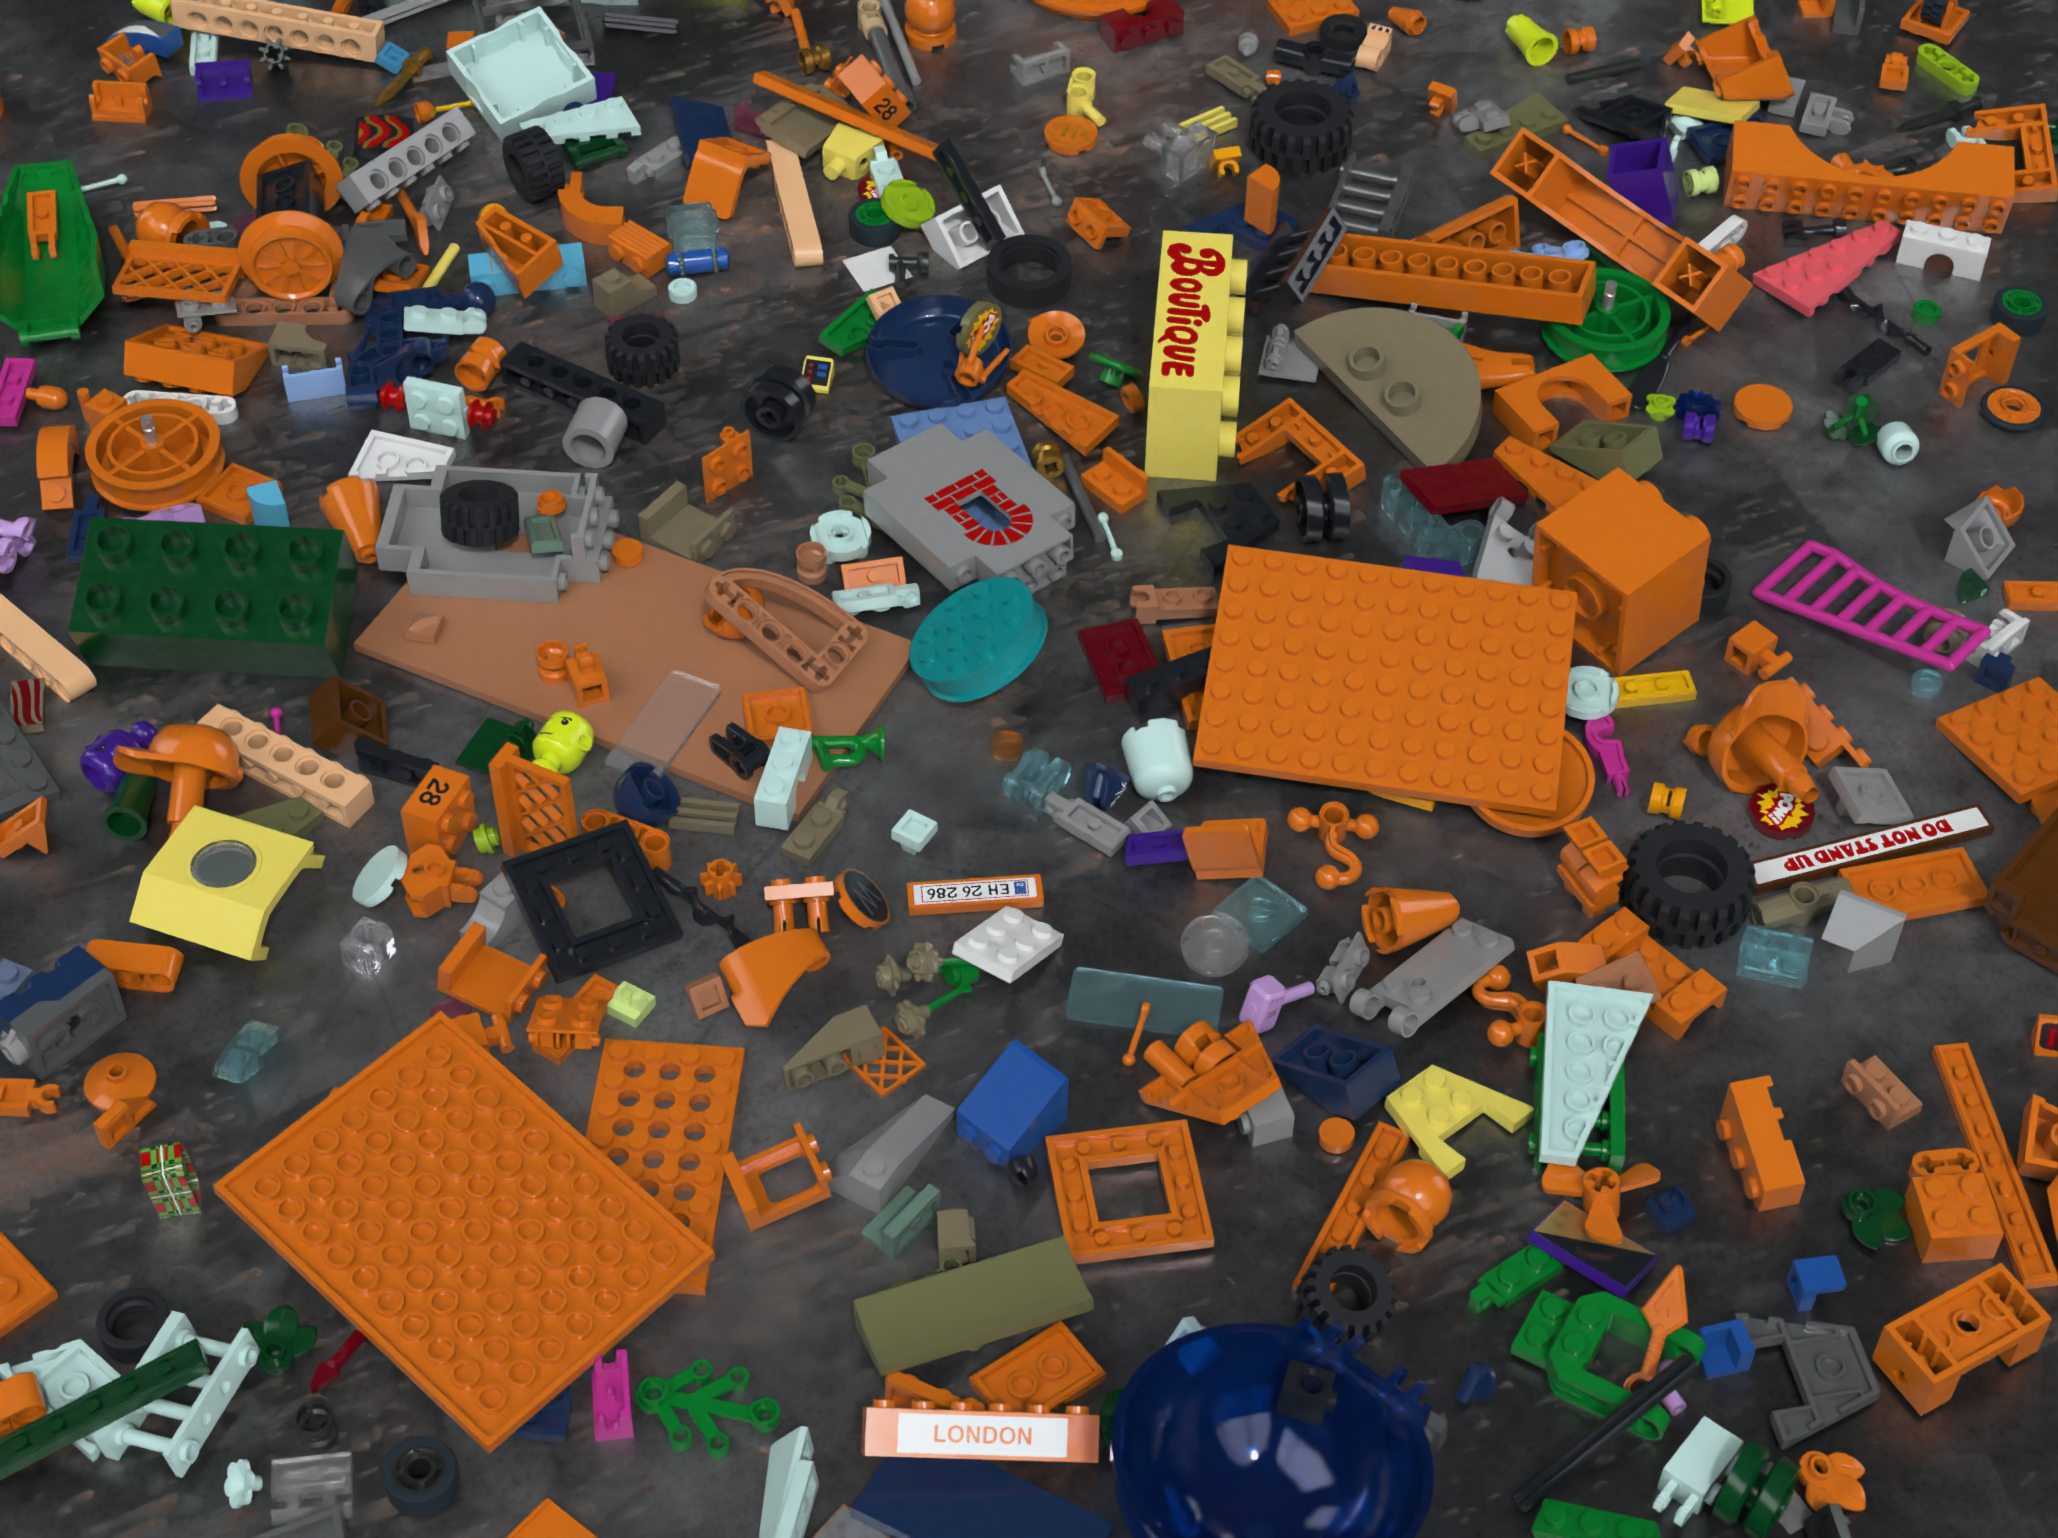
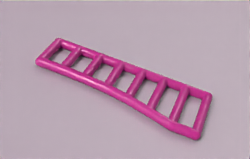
M1813 540L1806 541L1752 590V596L1755 599L1949 672L1955 670L1991 634V629L1988 626L1956 615L1907 594L1880 579L1842 551ZM1811 553L1824 557L1817 566L1786 594L1780 595L1770 591ZM1836 564L1847 570L1839 580L1810 606L1796 601ZM1857 579L1869 585L1837 616L1823 611ZM1880 593L1892 599L1865 626L1850 621ZM1904 606L1917 612L1893 636L1878 632ZM1930 618L1944 623L1920 647L1905 642ZM1957 629L1972 634L1949 657L1934 653Z

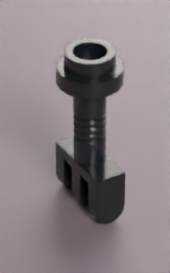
M1834 218L1832 224L1803 227L1801 219L1785 221L1781 225L1788 247L1805 246L1806 238L1813 236L1833 235V238L1837 239L1847 235L1846 221H1841L1840 218Z

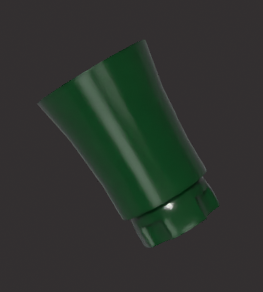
M129 772L125 773L110 804L101 815L100 823L105 832L122 841H136L145 836L151 804L156 793V777Z

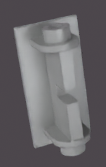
M441 175L438 176L434 185L426 189V195L422 202L423 207H420L418 213L422 212L425 216L427 226L434 225L438 232L442 228L454 199L451 187L445 183Z
M1357 932L1354 939L1345 938L1339 941L1337 948L1329 959L1331 966L1326 965L1316 980L1317 991L1322 995L1336 994L1339 1004L1344 1003L1349 992L1353 990L1363 968L1369 962L1370 952L1361 932Z

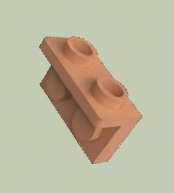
M1639 950L1575 978L1577 984L1654 994L1651 1004L1662 998L1654 975Z
M1876 1055L1860 1064L1854 1058L1847 1061L1841 1082L1851 1095H1855L1868 1109L1870 1115L1874 1119L1879 1120L1887 1130L1920 1113L1923 1103Z

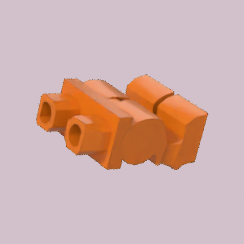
M1589 816L1562 827L1564 834L1571 842L1562 848L1560 852L1562 863L1557 866L1556 872L1563 879L1564 887L1569 894L1575 895L1583 905L1582 910L1586 916L1593 918L1603 914L1607 906L1618 902L1619 886L1617 883L1623 880L1622 874L1629 866L1625 857L1613 842L1608 840V836L1593 817Z

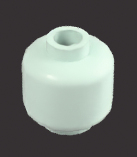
M1890 422L1878 431L1876 448L1888 463L1892 465L1907 464L1918 454L1920 448L1919 439L1910 426L1904 422Z

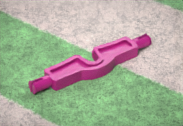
M1608 714L1596 720H1583L1585 725L1584 744L1587 751L1598 760L1605 781L1614 784L1617 796H1628L1631 792L1627 784L1629 768L1625 760L1622 742L1618 739H1602L1614 733L1615 727L1611 716Z

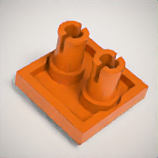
M825 876L805 877L804 884H791V879L771 880V886L764 887L765 905L773 907L775 933L783 931V922L786 923V931L795 929L793 904L798 902L807 903L808 928L817 930V919H819L821 933L830 932L827 902L833 900L834 897L833 881L826 882Z

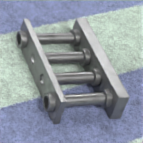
M1351 152L1347 162H1342L1340 180L1328 208L1333 207L1337 214L1339 211L1376 218L1381 222H1376L1373 225L1341 218L1348 228L1347 231L1392 238L1412 189L1415 165L1404 163L1401 173H1396L1395 175L1355 167L1356 153ZM1353 178L1389 185L1392 186V189L1383 191L1350 183ZM1347 194L1385 202L1386 206L1379 208L1345 201L1344 198Z

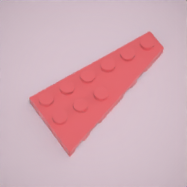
M1877 221L1870 226L1855 230L1853 233L1833 239L1831 242L1811 248L1809 251L1789 257L1787 260L1753 273V284L1809 318L1814 314L1815 308L1818 305L1824 306L1828 302L1831 294L1839 293L1860 276L1862 268L1865 266L1870 267L1874 264L1875 258L1878 255H1885L1901 241L1902 230L1887 221Z

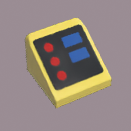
M808 355L804 361L802 375L811 383L816 393H829L835 376L834 360Z

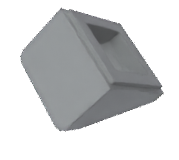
M1153 800L1144 804L1122 823L1129 827L1133 834L1166 831L1173 825Z

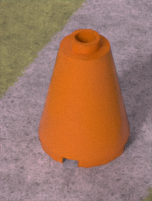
M351 476L330 484L326 488L327 493L322 498L320 495L319 506L333 529L344 530L357 562L371 564L377 561L375 547L382 526L380 490L373 479L368 478L369 482L361 481L359 476Z
M1377 886L1372 887L1366 892L1365 896H1369L1368 904L1362 905L1361 910L1362 925L1369 943L1376 942L1380 948L1376 951L1380 954H1392L1450 927L1457 921L1460 914V905L1457 899L1449 892Z

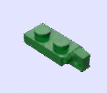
M1530 1244L1483 1274L1477 1280L1478 1287L1469 1293L1470 1299L1467 1304L1476 1314H1479L1494 1303L1498 1308L1503 1306L1506 1309L1559 1275L1564 1264L1533 1244Z

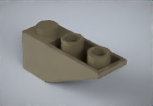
M866 1004L833 1016L782 1067L787 1093L798 1088H805L827 1077L839 1075L851 1069L853 1065L859 1066L864 1063H871L885 1055L883 1034ZM846 1053L851 1065L846 1062L843 1054Z

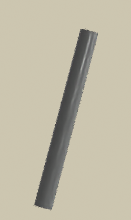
M1067 453L1062 454L1061 456L1066 464L1064 473L1095 542L1101 543L1106 539L1103 528L1070 455Z

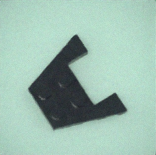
M1250 482L1170 489L1157 492V502L1169 517L1198 508L1221 538L1222 542L1200 549V559L1212 575L1222 571V566L1226 562L1228 544L1243 547L1251 546L1253 548L1279 529V518Z

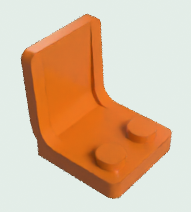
M729 137L700 139L692 162L683 203L686 206L725 220L731 219L734 215L746 170L749 167L759 168L760 165L769 164L771 152Z
M1265 819L1204 821L1201 826L1185 827L1183 829L1182 839L1197 880L1263 877L1268 838V827Z

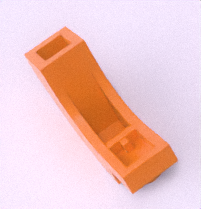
M571 172L570 183H565V189H558L562 222L566 229L577 238L592 244L608 246V234L612 233L613 230L616 231L617 228H620L625 223L624 206H599L584 199L582 172Z
M75 424L44 426L39 430L36 448L37 478L40 480L42 510L44 512L76 509L73 458L80 456L78 426Z

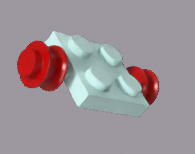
M407 376L404 383L398 389L395 387L394 382L389 381L386 386L381 388L379 393V402L385 411L390 410L394 406L397 413H402L407 407L410 428L466 440L470 433V428H475L477 424H481L482 430L487 431L490 426H494L497 419V410L494 409L493 403L490 401L485 406H481L480 400L475 399L469 406H466L464 389L459 386Z

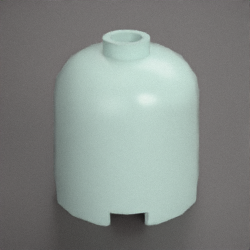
M1167 718L1151 719L1147 721V727L1140 728L1135 731L1134 727L1130 728L1123 735L1121 745L1130 777H1132L1131 780L1137 793L1147 800L1169 802L1183 794L1189 788L1193 779V766L1185 729L1180 728L1176 720Z

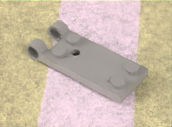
M1502 496L1499 497L1488 513L1489 518L1471 578L1531 586L1536 523L1540 520L1530 527L1525 536L1507 524L1515 510V504Z
M1461 917L1370 990L1365 988L1356 990L1350 999V1011L1361 1018L1371 1020L1378 1014L1381 1008L1384 1006L1393 1009L1388 1018L1389 1030L1404 1038H1409L1415 1034L1422 1024L1515 950L1513 939Z

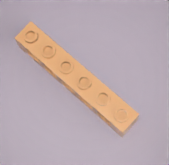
M217 704L196 723L213 726L227 732L232 737L239 750V764L244 774L290 798L303 797L321 810L323 815L348 828H351L375 804L372 784L367 777L345 769L337 761H330L318 755L311 748H304L298 745L286 735H279L267 729L260 722L251 721L242 716L237 710H230Z

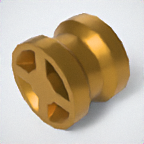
M1044 441L1033 448L1031 457L1035 463V469L1044 478L1053 479L1064 472L1066 464L1057 443Z

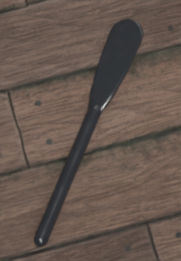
M1690 312L1686 313L1660 355L1650 361L1628 387L1627 390L1632 394L1631 408L1645 410L1649 404L1646 400L1649 394L1657 395L1668 372L1670 359L1681 344L1682 338L1688 333L1697 319Z

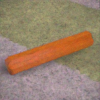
M215 195L135 201L133 203V212L136 218H138L143 208L153 202L161 201L172 202L184 210L190 209L199 213L215 212L218 209Z

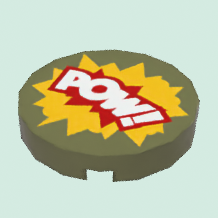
M986 300V302L979 301L967 310L960 321L959 326L963 327L961 334H956V345L960 352L969 356L978 329L982 324L985 325V330L976 356L981 355L990 347L997 336L1002 320L1001 309L997 304L990 300Z

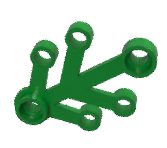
M706 1359L694 1361L690 1368L668 1380L658 1376L647 1377L641 1381L635 1391L637 1407L645 1413L658 1416L669 1433V1442L673 1450L678 1452L686 1451L693 1443L691 1429L686 1425H681L672 1408L688 1412L706 1440L708 1455L714 1459L726 1457L730 1451L728 1436L719 1431L709 1415L751 1423L755 1430L768 1433L776 1429L780 1424L779 1404L774 1399L768 1397L757 1399L751 1406L717 1400L716 1398L729 1391L735 1393L746 1391L750 1386L749 1371L745 1367L735 1366L728 1371L727 1375L710 1383L714 1376L713 1367ZM700 1369L708 1371L705 1375L695 1374ZM737 1376L745 1378L742 1382L732 1381ZM692 1383L699 1386L706 1385L692 1394L679 1392ZM652 1395L661 1396L657 1399H648ZM763 1416H769L772 1418L768 1421L759 1420ZM678 1435L687 1436L684 1441L675 1440V1437ZM716 1442L724 1443L722 1448L715 1449L712 1447Z

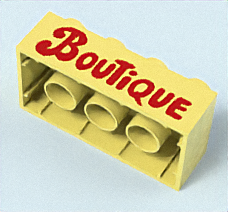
M1163 230L1148 396L1145 474L1148 477L1216 481L1218 457L1234 458L1237 422L1221 421V417H1237L1245 298L1229 297V294L1245 295L1248 260L1232 259L1233 235Z

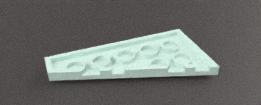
M1548 980L1545 1007L1539 1162L1576 1166L1654 994Z

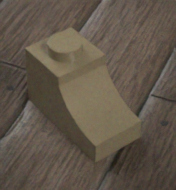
M614 267L592 279L595 307L611 320L657 296V286L640 273L625 276Z
M278 322L268 342L272 366L281 367L288 365V368L308 371L331 368L328 344L311 338L306 324Z

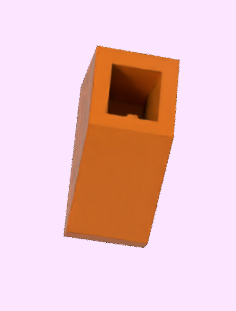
M1559 941L1526 952L1533 982L1544 997H1546L1548 980L1577 984L1575 978L1607 965L1604 948L1601 944Z

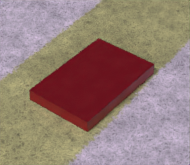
M1138 618L1078 631V641L1106 705L1127 700L1126 677L1159 666Z

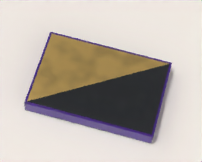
M1563 1199L1530 1231L1527 1241L1623 1299L1655 1266L1659 1255L1622 1234V1242L1619 1245H1611L1591 1239L1585 1232V1222L1589 1213Z

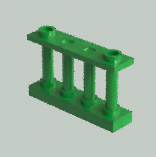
M1540 1032L1536 1046H1530L1528 1067H1534V1132H1529L1527 1142V1154H1533V1169H1541L1542 1162H1539L1544 1033ZM1624 1062L1605 1101V1110H1601L1594 1127L1599 1128V1131L1605 1132V1139H1601L1600 1143L1587 1141L1581 1153L1583 1156L1599 1157L1600 1161H1605V1168L1612 1169L1618 1175H1621L1625 1160Z

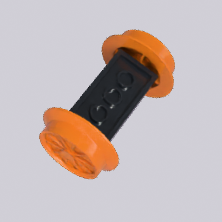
M284 133L266 139L249 152L240 169L242 192L248 202L256 209V220L247 226L239 240L238 259L240 265L249 279L263 292L272 297L288 301L304 300L320 293L338 276L344 254L343 245L337 232L324 221V213L336 204L341 195L335 186L343 180L340 165L334 156L321 144L301 134Z

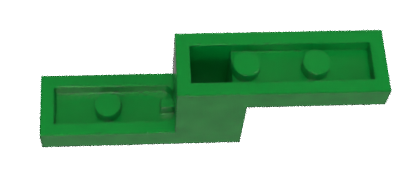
M1548 1498L1544 1499L1531 1529L1534 1538H1661L1657 1522Z

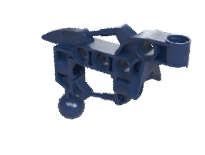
M472 282L467 284L460 294L444 295L437 286L389 293L379 292L372 301L364 320L366 331L362 339L358 341L354 351L347 353L349 366L347 368V386L345 390L349 412L377 409L379 389L386 386L389 381L394 382L395 387L398 389L404 383L407 376L422 379V375L433 371L435 363L442 362L449 355L447 345L451 334H441V338L436 340H430L426 337L407 338V331L404 330V307L422 305L431 309L450 307L458 311H465L469 307H474L475 309H482L487 316L492 312L496 304V296L492 288L484 282ZM369 336H375L376 345L364 350Z

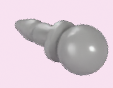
M1245 32L1238 39L1239 50L1245 57L1253 54L1259 45L1258 37L1252 32Z

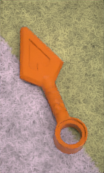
M1675 1265L1641 1308L1652 1333L1640 1373L1632 1374L1624 1383L1623 1389L1632 1393L1639 1382H1649L1655 1377L1656 1368H1658L1659 1359L1661 1358L1660 1354H1662L1667 1335L1688 1324L1683 1268L1680 1265Z

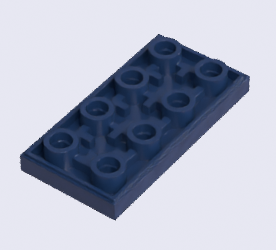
M672 96L670 101L672 115L686 167L688 170H691L700 139L732 138L723 106Z

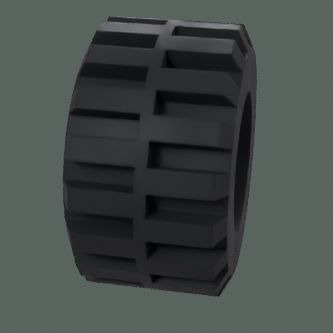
M538 125L508 135L503 139L502 153L507 173L516 190L526 201L530 203L558 193V189L565 187V171L560 153L552 138L543 128Z
M637 313L638 315L625 316V319L616 320L615 325H610L608 332L605 333L607 368L610 375L614 376L617 382L623 381V385H635V388H641L642 386H647V388L654 387V384L660 385L665 383V379H671L674 376V372L678 371L680 364L678 333L674 329V325L671 322H667V319L662 316L656 317V314L644 315V313Z
M469 480L451 485V487H447L440 494L441 533L444 538L452 543L470 547L493 546L513 539L520 530L518 493L512 486L492 480Z
M1342 1245L1339 1250L1336 1246L1329 1248L1325 1254L1321 1253L1315 1259L1297 1286L1296 1294L1299 1297L1295 1303L1296 1309L1303 1310L1299 1315L1301 1323L1308 1322L1310 1327L1307 1331L1312 1336L1315 1333L1321 1336L1319 1342L1327 1345L1332 1341L1334 1342V1348L1343 1349L1347 1343L1350 1349L1358 1348L1362 1342L1366 1345L1378 1335L1396 1310L1394 1305L1398 1301V1292L1393 1291V1289L1397 1286L1395 1277L1389 1278L1388 1273L1391 1271L1387 1263L1382 1266L1378 1262L1380 1256L1376 1253H1373L1371 1256L1365 1254L1366 1248L1358 1246L1355 1251L1352 1250L1351 1245ZM1342 1283L1353 1288L1361 1298L1363 1311H1351L1339 1305L1331 1293L1330 1284Z

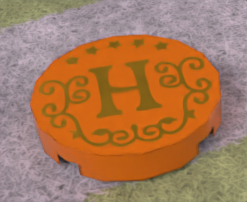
M1078 115L1059 116L1050 120L1045 126V143L1049 144V148L1052 151L1061 155L1075 156L1079 155V151L1083 150L1086 153L1091 151L1097 144V127L1091 120Z

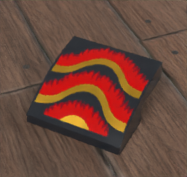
M385 114L356 117L353 155L374 160L413 134L414 119Z

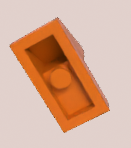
M39 797L0 824V856L2 858L7 857L16 850L22 849L26 843L45 854L49 853L51 828L48 803L45 797Z

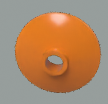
M1048 311L1040 314L1031 322L1028 328V341L1030 346L1058 359H1065L1076 354L1084 345L1085 328L1077 317L1068 312Z
M129 1052L112 1054L98 1061L88 1071L84 1080V1092L91 1105L99 1110L107 1111L118 1099L149 1098L156 1086V1072L152 1063L139 1054Z

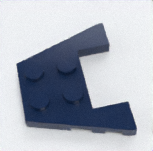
M1244 202L1184 227V232L1233 235V239L1260 252L1261 254L1251 262L1250 271H1252L1281 222L1287 221L1293 231L1298 232L1300 221L1277 209L1276 228L1272 234L1268 235L1244 221L1246 203Z

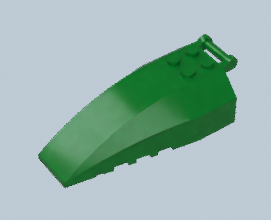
M65 159L14 165L6 183L7 187L4 188L2 193L3 201L0 203V321L19 331L21 346H30L31 342L72 338V340L82 339L81 325L104 298L105 266L97 232L81 191L72 160ZM56 190L58 196L59 240H57L59 255L58 258H51L48 252V241L39 242L41 249L40 260H33L30 240L28 238L27 192Z

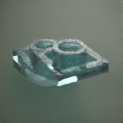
M255 1020L249 1021L232 1038L221 1053L212 1069L213 1077L226 1079L231 1083H244L263 1068L262 1054L282 1039L281 1026Z

